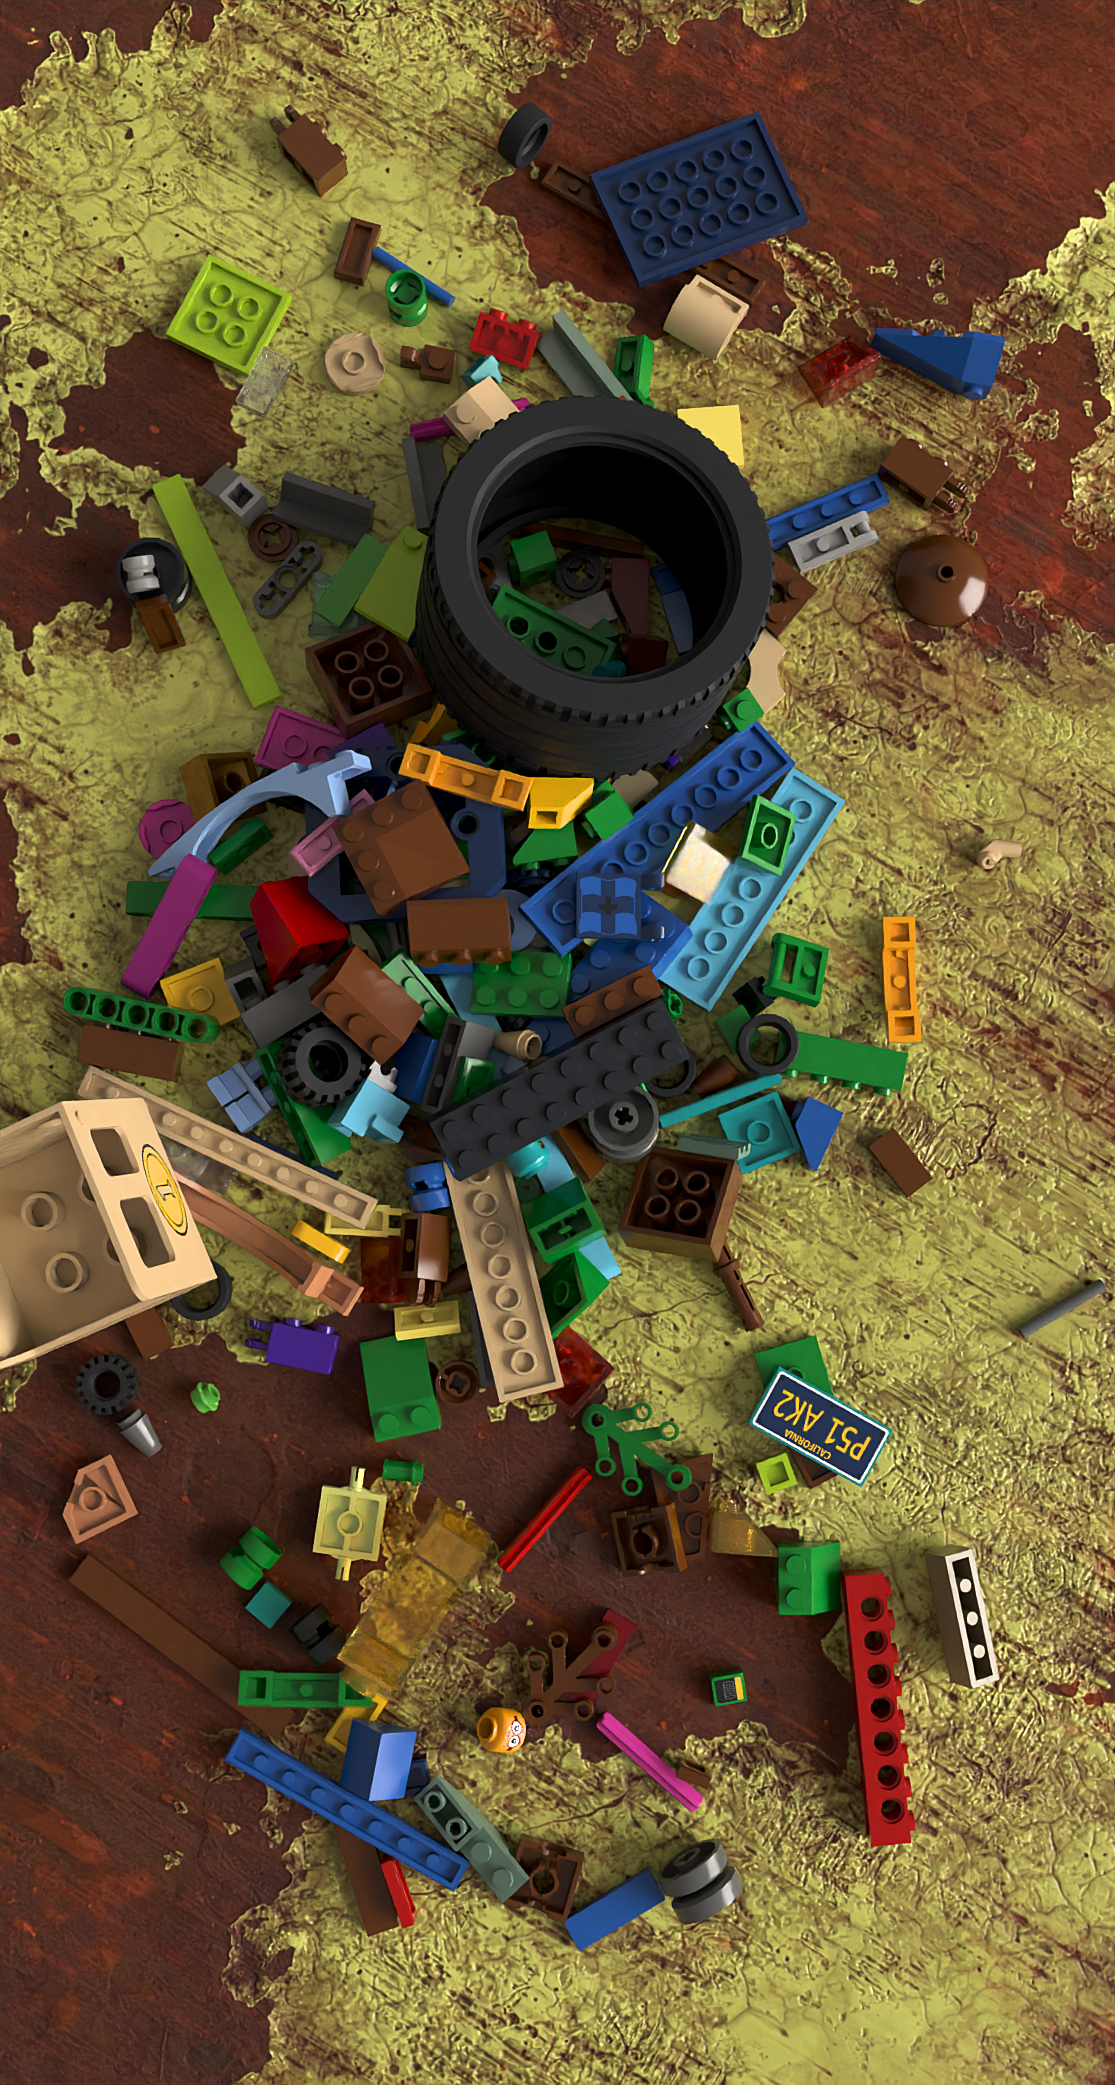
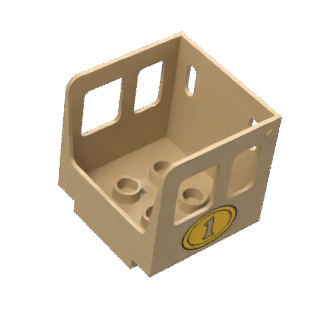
M143 1097L62 1101L0 1130V1370L34 1359L68 1343L82 1339L217 1278Z

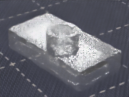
M264 346L235 399L237 405L265 418L293 367L292 360Z

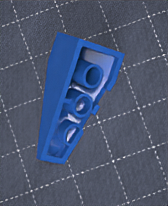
M875 329L870 344L872 349L949 391L963 395L969 400L986 399L992 388L1006 337L974 331H964L963 337L945 336V330H934V334L922 336L914 329Z

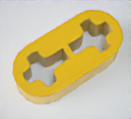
M298 1219L290 1232L298 1239L342 1264L351 1251L350 1248L324 1234L321 1230L301 1219Z

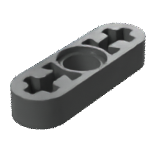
M300 542L255 593L253 605L260 617L268 620L277 618L323 564V555L320 547L315 542ZM314 551L315 560L313 562L306 560L301 566L305 573L301 574L299 569L292 564L296 563L299 567L304 561L302 553L310 554ZM285 573H293L297 576V582L294 586L285 588L280 585L281 576ZM276 586L277 590L285 596L281 598V596L278 593L273 598V603L275 607L272 609L270 607H266L263 610L264 606L261 601L264 598L266 600H271L272 597L275 595L274 589H272V587Z

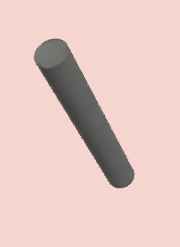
M1101 1279L1096 1280L1018 1326L1017 1329L1020 1335L1026 1338L1107 1290Z

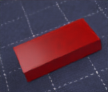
M384 1853L380 1865L399 1920L404 1929L414 1925L417 1910L399 1860Z

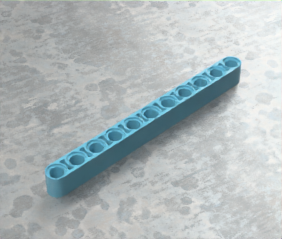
M439 974L460 1019L496 1029L495 1035L502 1031L495 1016L472 1015L469 1012L473 975ZM494 1044L490 1049L487 1059L496 1063L493 1080L502 1077L500 1068L509 1055L503 1051L496 1050ZM550 1134L541 1138L550 1153L546 1161L548 1166L537 1173L546 1193L575 1178L562 1151ZM604 1236L579 1249L607 1279L621 1273Z

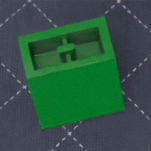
M572 820L561 829H534L513 857L514 873L521 872L523 869L530 871L534 868L537 870L546 868L548 871L553 870L560 874L578 859Z
M578 1176L521 1206L528 1231L542 1259L548 1264H552L607 1235Z

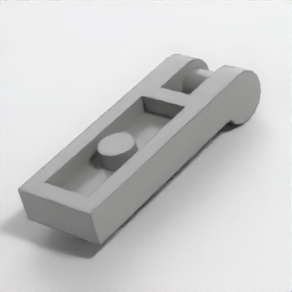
M858 512L789 542L787 549L798 573L803 574L860 548H866L876 543L879 538L876 531L871 530L868 524L870 519L867 512ZM857 528L859 536L854 538L850 529Z

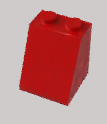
M308 875L302 877L293 876L275 882L266 881L258 886L255 895L249 903L273 984L283 982L288 978L290 980L302 978L303 976L300 971L314 962L319 963L322 961L330 966L350 934L343 922L308 891Z

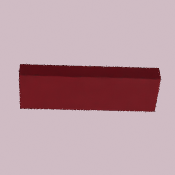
M607 1607L599 1623L609 1622L616 1627L618 1631L617 1644L611 1651H601L577 1678L600 1677L603 1674H609L633 1633L636 1624ZM605 1634L598 1637L602 1644L610 1642V1638ZM591 1637L585 1645L584 1649L592 1642ZM563 1692L560 1697L569 1702H576L578 1699L586 1697L593 1702L597 1692ZM584 1704L578 1706V1708L583 1710L584 1712H587L589 1709V1707Z

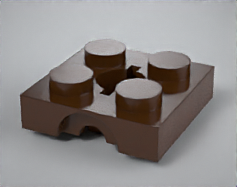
M772 552V555L775 556L773 573L776 574L775 583L772 588L782 594L783 601L770 603L771 609L765 620L764 628L778 640L804 606L806 607L816 595L818 588Z
M674 1503L618 1508L610 1512L623 1577L640 1576L653 1571H664V1574L678 1573L688 1568ZM643 1532L651 1538L652 1549L644 1543L642 1539Z
M521 1833L514 1859L530 1878L502 1904L518 1909L521 1907L535 1908L545 1913L550 1919L566 1923L585 1858L584 1852ZM546 1860L550 1861L549 1872L553 1875L554 1880L549 1886L542 1887V1891L539 1892L538 1885L533 1881V1876L539 1871H544Z

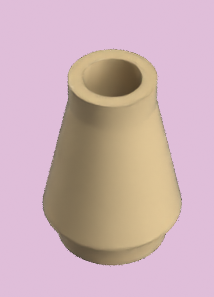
M532 1030L500 1031L495 1035L493 1041L496 1050L503 1051L523 1062L536 1059L542 1050V1040Z

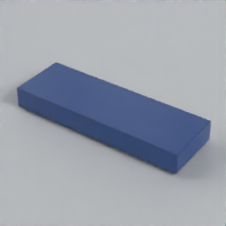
M646 1867L570 1913L564 1924L579 1951L661 1903L665 1900V1896L650 1869Z

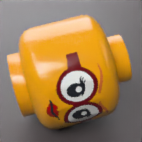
M492 1707L486 1710L478 1721L477 1736L482 1747L489 1752L511 1754L517 1751L524 1742L526 1735L525 1721L521 1713L514 1709Z

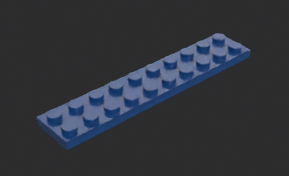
M756 720L743 731L735 732L633 814L634 819L606 840L597 843L520 905L518 911L561 959L584 940L575 938L576 873L663 875L749 804L753 795L760 796L788 773L796 763Z

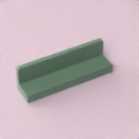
M560 310L553 315L554 329L537 341L536 349L572 396L575 398V395H583L584 397L602 395V397L607 398L611 396L619 398L624 395L628 401L633 400L566 313Z

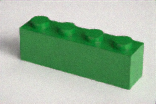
M778 1031L773 1063L778 1062L786 1051V1040L780 1031ZM796 1031L799 1038L798 1054L794 1062L785 1071L779 1073L780 1076L797 1078L798 1074L808 1075L811 1082L826 1085L829 1084V1080L842 1082V1088L860 1091L861 1086L873 1088L872 1093L875 1095L891 1097L892 1092L902 1091L908 1053Z
M287 1036L254 1051V1054L306 1165L314 1167L335 1158L353 1147L350 1143V1137H346L326 1124L336 1108L335 1103L321 1108L319 1106L314 1108L307 1107V1102L298 1104L294 1102L295 1095L288 1097L284 1093L287 1089L285 1084L279 1085L277 1079L282 1076L281 1072H275V1065L280 1063L281 1060L276 1059V1055L279 1050L283 1049L280 1046L283 1041L290 1037ZM308 1055V1064L311 1072L315 1077L323 1081L320 1070L314 1066L310 1055Z

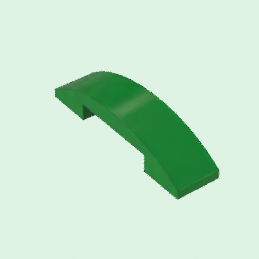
M240 1670L238 1706L293 1709L371 1707L373 1672L274 1673V1671Z

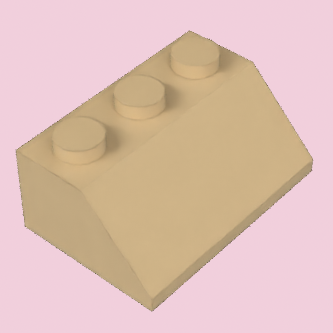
M489 376L466 391L444 411L443 420L469 449V444L474 439L479 440L480 434L484 430H491L498 420H506L510 413L515 411L519 413L520 411Z

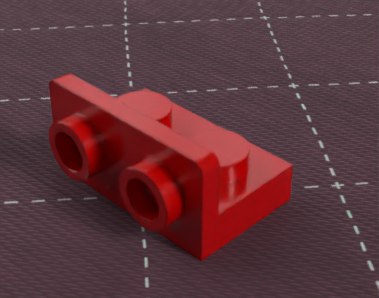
M490 308L489 313L480 312L469 349L484 355H493L497 360L529 370L537 341L542 337V332L535 330L537 324L519 318L518 323L507 320L508 313L494 308Z

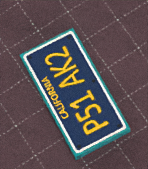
M779 1365L747 1420V1423L861 1488L893 1431L886 1425Z

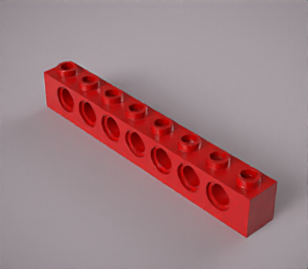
M879 1567L840 1571L866 1836L872 1847L911 1843L910 1831H915V1820L913 1811L908 1810L907 1797H912V1789L909 1776L904 1775L903 1764L908 1763V1751L906 1743H901L900 1730H905L903 1710L898 1709L897 1697L902 1695L899 1676H894L893 1663H898V1651L896 1643H891L890 1630L895 1629L892 1609L888 1610L887 1597L892 1594L889 1576L884 1577V1573ZM869 1597L875 1598L876 1606L872 1611H861L863 1600ZM870 1631H877L880 1635L879 1640L874 1645H866L864 1643V1638ZM875 1664L883 1666L882 1674L879 1677H868L867 1673L871 1666ZM875 1699H886V1705L881 1711L871 1710V1704ZM888 1732L889 1739L885 1744L877 1745L874 1743L878 1733ZM886 1765L893 1767L889 1777H878V1771L881 1767ZM889 1799L895 1800L896 1805L893 1810L889 1812L881 1810L883 1802Z

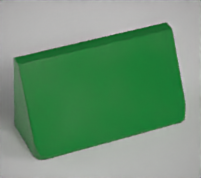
M645 334L617 338L613 375L633 400H635L638 390L642 392L645 399L649 397L654 343Z

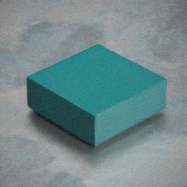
M267 1581L245 1608L270 1629L292 1601L272 1583Z

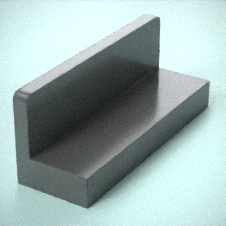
M414 437L404 438L402 443L417 529L428 537L436 499L440 495L444 480L447 479L440 443L416 446Z
M286 472L282 478L281 499L273 511V519L356 547L364 534H368L373 525L375 501Z

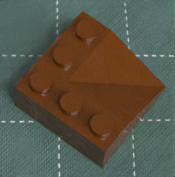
M373 621L305 648L306 669L345 741L380 722H383L384 726L388 727L432 709L433 691L407 642Z
M420 778L332 825L377 914L384 918L406 907L407 901L418 900L471 871L430 792Z
M654 1146L650 1153L639 1161L617 1229L625 1245L637 1249L718 1263L743 1179L737 1161Z

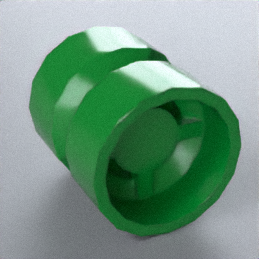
M401 269L392 273L385 285L390 317L400 326H416L425 319L428 312L424 280L419 273L411 269Z
M252 1526L239 1540L240 1547L233 1546L220 1560L224 1571L246 1590H250L263 1577V1569L269 1570L283 1555L276 1543L255 1526Z

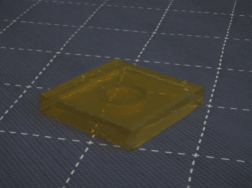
M689 820L661 874L664 875L667 883L708 905L738 848Z

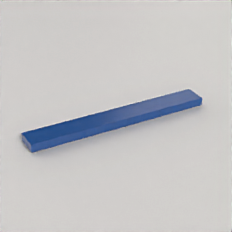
M878 473L765 520L770 527L769 539L773 541L774 545L772 552L774 553L786 548L789 542L858 512L866 511L869 513L888 505L890 499ZM666 563L650 569V574L660 596L682 590L677 578Z
M241 1728L224 1758L228 1763L453 1892L470 1863L464 1854L458 1851L455 1852L450 1846L377 1804L367 1801L340 1786V1783L244 1728Z

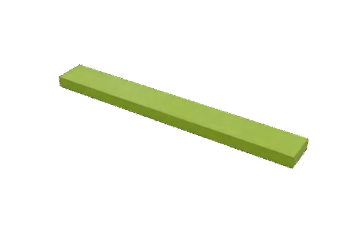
M180 473L151 486L254 710L283 698Z

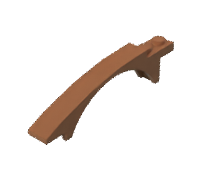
M172 1167L193 1219L211 1228L263 1261L287 1279L302 1294L318 1298L342 1315L348 1316L364 1287L317 1258L316 1255Z

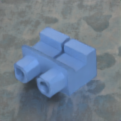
M253 1058L244 1064L237 1062L220 1076H215L206 1082L221 1105L226 1107L225 1111L239 1131L245 1134L275 1112L274 1106L278 1104L270 1086L268 1085L261 1089L256 1082L257 1079L264 1075L257 1058Z

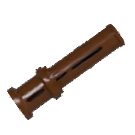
M726 1234L718 1263L712 1262L714 1266L713 1273L717 1278H721L741 1318L745 1331L748 1332L761 1327L765 1322L738 1269L740 1268V1261L734 1258L726 1242L729 1239Z

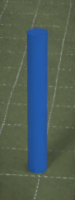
M379 246L375 248L372 254V258L393 272L401 269L413 270ZM419 273L424 280L426 293L449 308L453 304L455 297Z

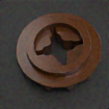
M273 513L260 516L253 522L248 532V543L258 559L267 561L270 564L277 561L283 562L296 547L298 534L296 527L274 520ZM280 532L278 537L282 546L276 543H272L269 546L265 533L274 536Z

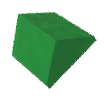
M753 795L748 804L733 865L782 876L797 815L759 795Z
M579 1250L563 1257L538 1281L552 1338L554 1339L590 1306L610 1284L609 1280Z

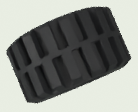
M320 1021L316 1024L311 1023L289 1035L290 1037L285 1039L280 1045L283 1049L277 1052L276 1059L281 1060V1062L275 1065V1072H281L282 1077L277 1080L279 1085H286L287 1089L284 1093L288 1097L296 1096L294 1102L298 1104L307 1102V1107L311 1108L331 1105L353 1094L357 1090L355 1086L361 1084L363 1077L359 1074L364 1072L366 1064L361 1063V1059L365 1058L364 1050L359 1051L358 1045L334 1023L328 1025V1021ZM311 1048L320 1049L329 1057L332 1064V1075L329 1082L318 1079L311 1072L308 1064V1055Z

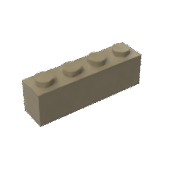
M949 1544L924 1552L950 1682L974 1689L1000 1680L973 1548Z

